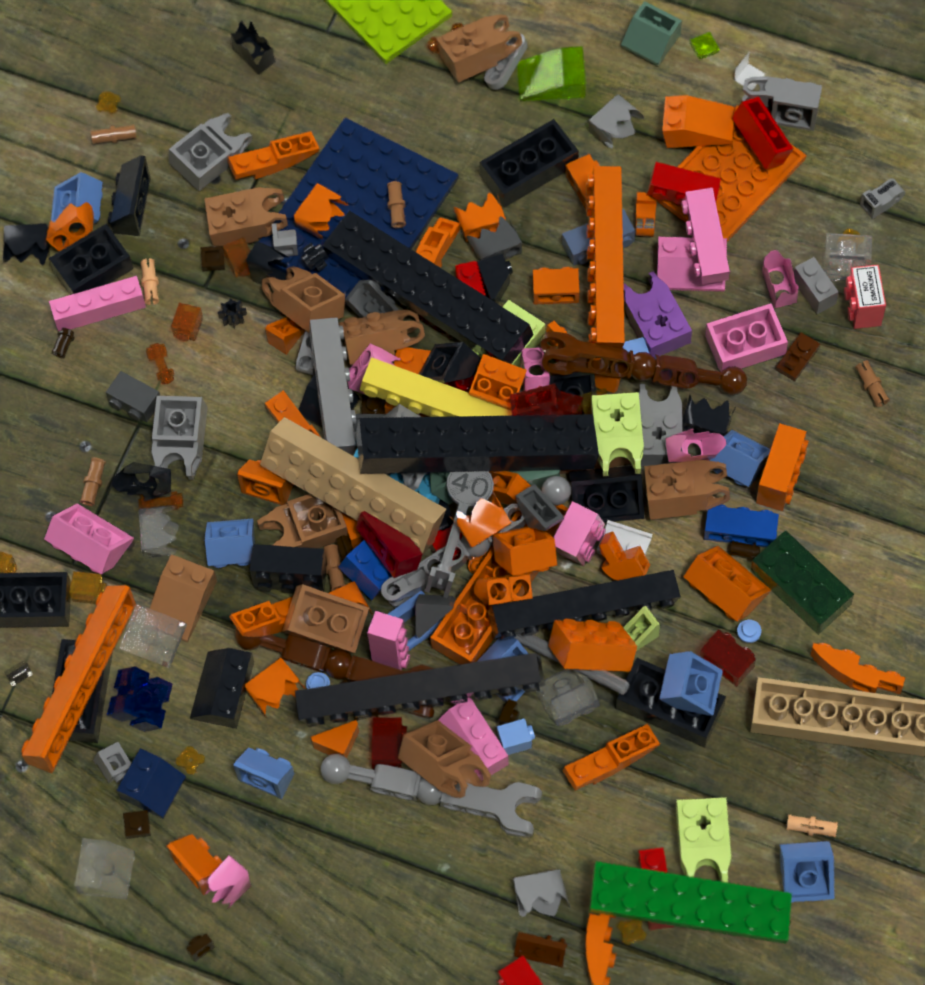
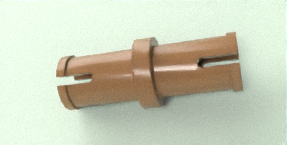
M135 125L116 128L115 126H110L109 129L91 130L92 144L112 142L114 144L119 140L136 139Z
M398 181L387 184L389 193L388 209L391 211V225L393 228L406 226L404 216L406 205L402 198V184Z
M868 360L863 361V367L859 363L855 368L864 382L863 387L866 391H869L876 407H881L882 401L884 405L887 404L890 399L881 386L882 381L880 377H876Z
M91 458L88 475L84 477L83 482L85 486L80 499V503L84 505H95L98 488L102 486L101 477L106 461H103V459Z
M335 544L324 547L327 563L326 574L330 578L331 591H334L344 586L345 582L343 571L339 568L341 562L338 547Z

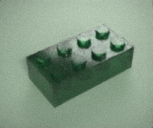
M786 530L752 560L750 571L818 635L852 605L854 593Z

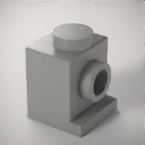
M119 742L97 752L93 759L108 783L114 780L117 784L122 782L132 764ZM111 765H114L117 769L113 770Z

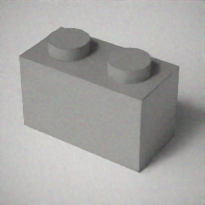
M815 257L794 268L795 283L798 284L799 290L816 314L836 305L838 290Z

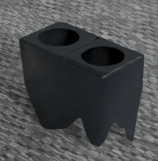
M240 21L236 33H231L232 49L259 75L276 62L273 48L269 46L266 38L258 36L252 21L248 28ZM243 43H252L255 46L254 52L251 54L250 51L242 45ZM258 56H262L260 62L256 64L254 62V59Z
M47 223L4 226L3 262L5 263L13 256H16L21 263L32 254L35 258L39 259L41 265H44L48 252L50 257V243L46 241Z
M257 241L246 258L252 280L259 284H262V279L266 277L287 280L286 273L268 265V262L281 267H288L280 260L284 259L283 257L288 258L289 256Z
M689 394L682 420V431L694 429V434L709 431V434L719 433L724 437L728 432L735 408L732 415L729 416L728 400L724 401L721 406L711 409L707 399L703 398L695 404Z
M132 462L112 479V486L116 491L128 492L127 495L143 494L145 497L144 501L151 500L171 492V469ZM149 473V480L142 483L136 478V474Z

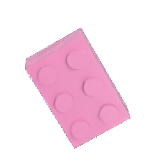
M772 304L706 324L705 337L720 372L730 366L744 368L786 354L788 341Z
M572 501L564 516V520H562L554 536L557 553L584 566L585 562L589 563L595 553L593 547L596 541L600 542L606 531L603 528L605 524L600 516Z

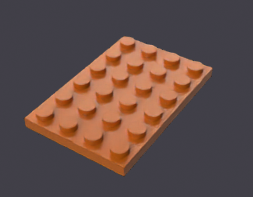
M734 122L733 144L697 146L678 167L721 178L716 207L723 239H727L728 242L806 160V154L792 145L794 149L783 165L766 170ZM657 200L658 203L685 223L689 221L688 215L683 214L682 206L667 200Z

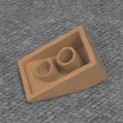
M171 554L161 574L144 625L188 643L217 583L215 571Z
M302 584L295 589L282 632L318 644L355 653L369 607Z

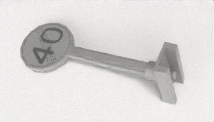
M489 471L450 472L447 477L446 488L452 500L459 505L457 511L466 515L467 509L474 508L480 498L489 500L492 495L494 482ZM457 513L441 564L437 568L432 566L425 592L428 593L431 587L444 590L443 597L447 599L455 577V573L451 572L450 565L461 532L456 525Z

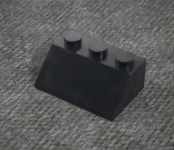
M140 155L122 164L120 173L116 174L117 191L112 194L113 212L110 211L108 214V225H111L114 234L140 236L151 180L145 156Z
M632 466L609 468L608 476H603L602 469L569 472L571 501L597 513L604 523L608 520L616 522L645 519L642 474H635V469Z
M232 648L208 651L190 715L191 720L237 729L247 692L245 684L250 681L254 666L252 652Z

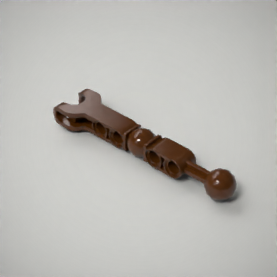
M546 332L541 338V348L544 352L542 365L550 373L568 375L578 371L618 378L625 376L630 378L632 376L639 381H647L652 378V382L658 381L663 385L681 388H692L698 382L719 385L722 391L728 395H738L747 386L746 373L736 366L727 367L722 372L699 369L696 362L691 359L668 355L659 357L657 354L653 357L647 352L633 354L632 350L628 352L623 348L579 341L575 337L561 332ZM554 340L558 343V346H549L547 342ZM552 358L559 359L555 364L548 362Z
M238 629L235 631L236 643L244 650H254L261 646L282 653L280 658L285 661L327 673L334 679L346 678L347 681L354 682L434 669L426 665H419L409 671H402L365 658L351 656L349 652L337 649L333 651L329 647L293 635H288L287 640L273 635L246 637L242 636ZM420 705V710L409 711L408 713L432 719L435 711L429 706Z

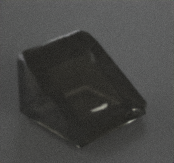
M22 661L6 670L4 674L11 686H15L32 676V671L27 662Z

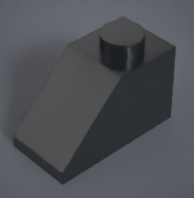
M503 254L477 261L486 297L499 304L510 284V274H513L509 261H505Z

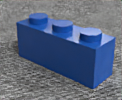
M720 504L707 511L704 540L732 543L734 540L752 545L756 543L757 546L774 549L779 514L770 510L752 511L746 507L729 508Z

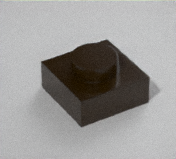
M223 245L200 247L202 271L225 269Z
M362 395L361 414H385L386 400L379 397Z
M508 698L499 717V726L518 720L520 712L517 711L516 701Z
M148 810L124 813L126 839L151 836Z
M206 933L203 936L199 935L189 942L190 946L186 949L194 962H196L215 948Z

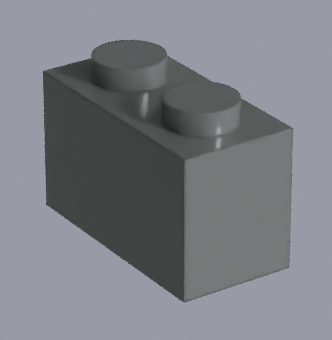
M122 371L119 372L106 391L108 403L116 410L122 409L128 412V415L134 420L139 421L141 419L146 423L155 412L156 398L160 396L159 391Z

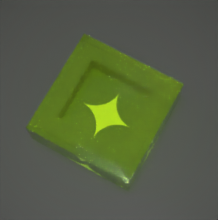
M711 32L690 39V44L699 60L719 53L720 48Z

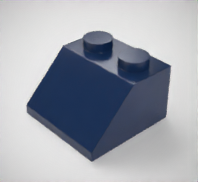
M140 748L120 783L117 792L121 800L140 809L148 810L149 813L164 819L186 776L162 758Z

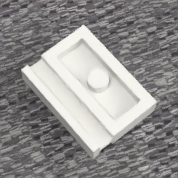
M610 520L607 521L605 534L613 531L623 551L641 546L646 556L653 534ZM598 545L597 553L601 554L600 546Z

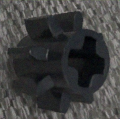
M310 243L303 248L306 254L301 256V258L310 270L316 267L318 271H321L328 266L325 260L329 256L320 244L314 247Z
M230 298L225 304L221 303L223 311H219L218 315L219 318L223 319L224 326L228 324L235 328L240 323L244 324L243 316L247 315L246 308H242L241 300L236 302Z

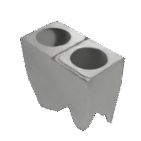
M618 94L589 119V132L606 146L613 148L611 138H624L635 134L631 116L644 119V115Z
M560 869L513 878L519 917L520 915L522 917L526 916L527 912L529 913L532 910V907L539 913L555 916L562 896L565 898L570 909Z

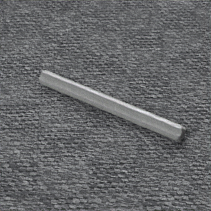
M525 633L516 634V637H514L522 645L560 663L548 647L549 642L535 635L526 636ZM572 669L620 694H625L629 688V683L626 680L608 671Z

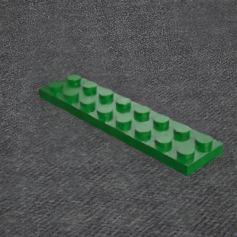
M596 861L593 871L589 912L786 944L789 940L792 893Z

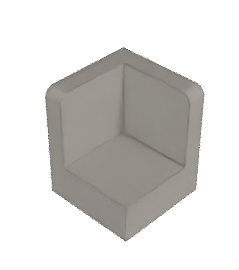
M272 224L274 249L287 256L298 255L296 230L278 231L277 224Z

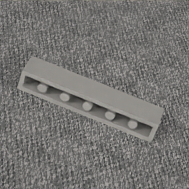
M337 317L310 320L309 334L324 440L349 454H355L357 439L353 424H356L355 410L350 408V403L353 402L352 389L347 387V381H350L349 367L345 368L344 360H347L346 346H341V339H344L343 326L338 325Z

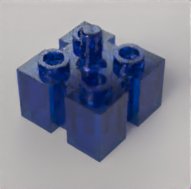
M136 666L120 669L114 684V688L118 690L117 696L111 697L107 715L121 722L130 720V726L144 732L162 729L166 710L162 709V704L169 702L173 684L159 677L149 679L150 673Z

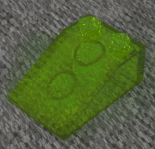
M583 46L561 47L521 60L517 64L520 102L586 98Z

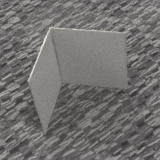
M749 53L735 69L734 80L743 86L745 79L765 75V73L748 64ZM751 83L747 87L752 91L757 84Z

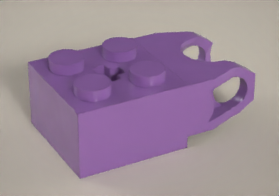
M651 272L648 278L651 290L645 294L634 292L624 283L625 313L638 338L644 337L649 354L655 357V354L661 356L690 344L692 329L667 284L658 278L654 272Z

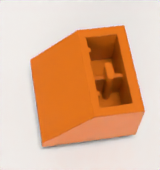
M483 354L469 395L513 410L527 370Z

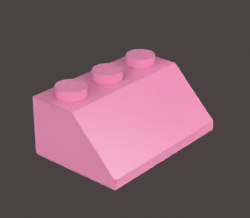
M659 237L657 277L666 283L670 290L725 292V281L701 284L700 277H696L694 264L697 263L696 256L691 255L690 242H693L692 238ZM723 239L727 256V239Z
M75 504L54 515L44 538L54 548L64 551L72 559L82 562L93 572L100 574L115 566L134 539L79 504Z
M468 698L466 703L453 706L438 720L472 746L471 751L480 757L491 775L509 765L508 754L471 698ZM475 769L476 774L482 781L484 779L482 772Z

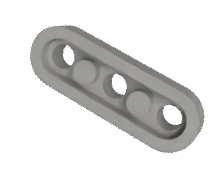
M522 34L523 43L508 57L497 61V66L488 69L486 72L485 81L490 89H500L507 83L526 51L528 43ZM517 37L511 38L506 42V45L514 44Z

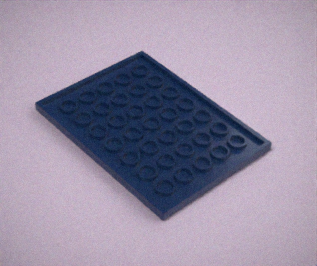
M345 117L279 212V214L286 215L288 225L278 231L296 230L298 255L289 256L288 258L283 257L284 259L280 261L288 267L295 266L311 274H318L344 293L346 298L359 280L364 279L330 257L325 260L328 266L321 271H318L316 267L310 270L301 258V256L306 254L303 250L304 247L310 243L314 247L318 244L322 246L345 217H331L328 222L329 230L317 231L323 239H319L296 227L294 214L315 185L318 183L341 196L340 200L348 205L332 202L344 215L350 210L412 249L458 181L459 174ZM393 181H398L402 184V198L406 205L404 208L406 226L402 228H393L391 225L387 184ZM275 220L272 223H281L282 220ZM273 234L260 239V243L274 249ZM268 262V265L287 274L286 268L288 267H281Z

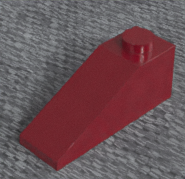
M366 511L361 512L356 529L391 575L396 578L418 570L423 554L412 539Z

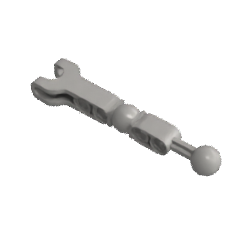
M552 476L543 483L541 491L553 505H561L569 499L571 486L565 478ZM511 504L504 508L509 519L513 512H521L518 504ZM523 514L519 521H511V524L503 528L501 532L523 528L526 525ZM492 535L473 548L470 547L464 536H462L461 540L458 539L455 550L461 551V557L451 561V572L453 573L467 562V559L472 560V557L484 555L489 550L490 545L493 546ZM446 546L422 560L418 570L396 578L392 576L386 580L381 587L383 597L393 607L397 608L420 591L424 592L430 575V567L434 563H441Z
M331 754L326 757L321 764L320 771L322 777L331 784H341L349 779L371 784L370 790L379 794L417 801L418 798L426 805L440 803V807L494 819L506 834L525 838L533 835V824L518 817L515 810L522 803H537L542 797V791L538 787L516 782L503 790L477 787L467 783L468 787L465 796L455 798L441 792L414 771L383 764H377L375 770L353 766L345 756L340 754ZM457 783L455 789L460 792V785Z

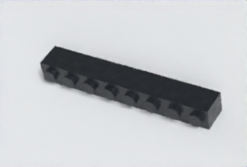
M674 570L535 596L532 597L533 599L491 605L487 612L494 638L501 637L502 640H508L516 637V634L525 633L528 636L538 633L539 629L547 628L548 631H552L554 620L564 621V619H573L584 622L585 620L593 619L599 622L606 620L607 616L616 615L619 618L629 615L630 611L638 610L639 612L644 606H647L650 611L652 607L661 606V609L669 608L675 605V602L681 595Z

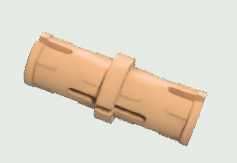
M143 259L140 265L143 276L141 286L144 287L145 304L151 305L152 296L153 305L159 303L157 290L159 280L155 274V261L149 259V267H147V259Z
M789 815L787 830L809 833V836L818 834L836 838L838 822L817 820L814 816L805 818Z

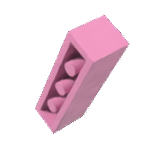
M713 188L686 192L685 200L682 201L683 214L688 215L689 221L686 222V230L688 235H692L693 242H690L691 255L696 256L697 263L694 264L695 275L700 277L701 284L728 280L730 271Z
M137 276L49 301L58 331H61L62 328L74 329L146 308Z
M375 611L368 630L372 661L399 670L407 668L410 655L408 654L409 646H407V629L404 628L403 619Z

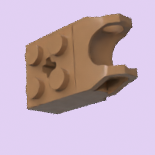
M506 15L484 17L436 38L440 58L455 79L461 82L497 66V61L508 57L523 43L522 37L519 32H505L510 27ZM504 21L502 27L494 29L497 22ZM517 37L514 44L506 45V42L511 38Z
M258 187L205 198L209 235L213 246L223 245V248L259 241V238L273 234L272 224L274 223L272 222L275 220H282L281 223H276L277 230L286 227L288 221L285 214L268 212L271 208L284 201L282 190ZM271 195H278L277 198H268Z
M293 266L286 268L287 280H279L275 277L262 279V290L269 298L271 304L308 333L310 320L336 317L340 319L344 317L345 294L316 273L311 274L306 270ZM268 283L270 284L272 290L274 291L273 293L270 291L269 286H268Z
M395 310L386 313L373 312L368 314L367 317H351L339 323V325L343 326V344L346 346L350 364H354L369 344H373L395 355L394 350L416 344L425 337L423 324L420 323L418 314L412 310ZM411 315L415 318V321H403V319ZM416 328L420 329L417 337L411 338L407 335Z
M695 460L644 466L650 520L695 515L697 511L709 510L730 500L728 487L713 484L727 476L726 464ZM716 468L722 470L718 474L709 473L712 469ZM718 492H722L725 494L723 497L720 498L712 496L713 494H716Z
M311 494L287 501V504L276 507L270 513L257 520L260 530L276 529L284 533L282 538L273 544L275 546L320 548L335 543L336 539L342 535L348 536L347 526L341 511Z
M438 720L403 736L398 758L441 792L455 798H462L465 796L468 787L467 783L477 787H486L489 785L491 778L489 770L480 757L471 751L472 746ZM475 769H478L482 772L484 777L483 781L479 779L478 775L475 772ZM457 783L460 785V792L455 789Z

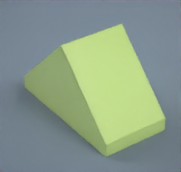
M644 606L623 628L637 645V650L659 637L660 624L647 606Z

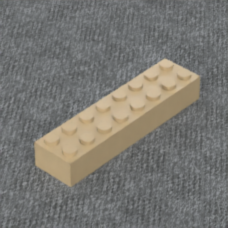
M285 417L270 431L260 463L261 466L357 521L360 513L366 511L410 537L415 545L420 548L423 555L434 543L446 508L384 473L360 474L358 458Z
M758 677L751 732L925 756V700Z

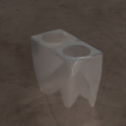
M175 505L138 510L141 551L145 559L176 554L178 549L166 546L177 539L175 535L179 525L170 521L171 517L165 515V513L175 509Z

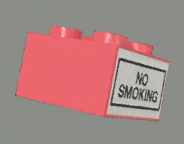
M879 265L851 267L850 276L846 277L847 287H844L845 300H849L850 307H848L849 321H853L854 329L881 326L886 302Z

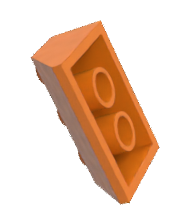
M719 546L697 555L683 576L689 581L691 587L701 591L707 596L709 602L719 606L725 611L727 617L737 622L747 617L771 592L768 586Z

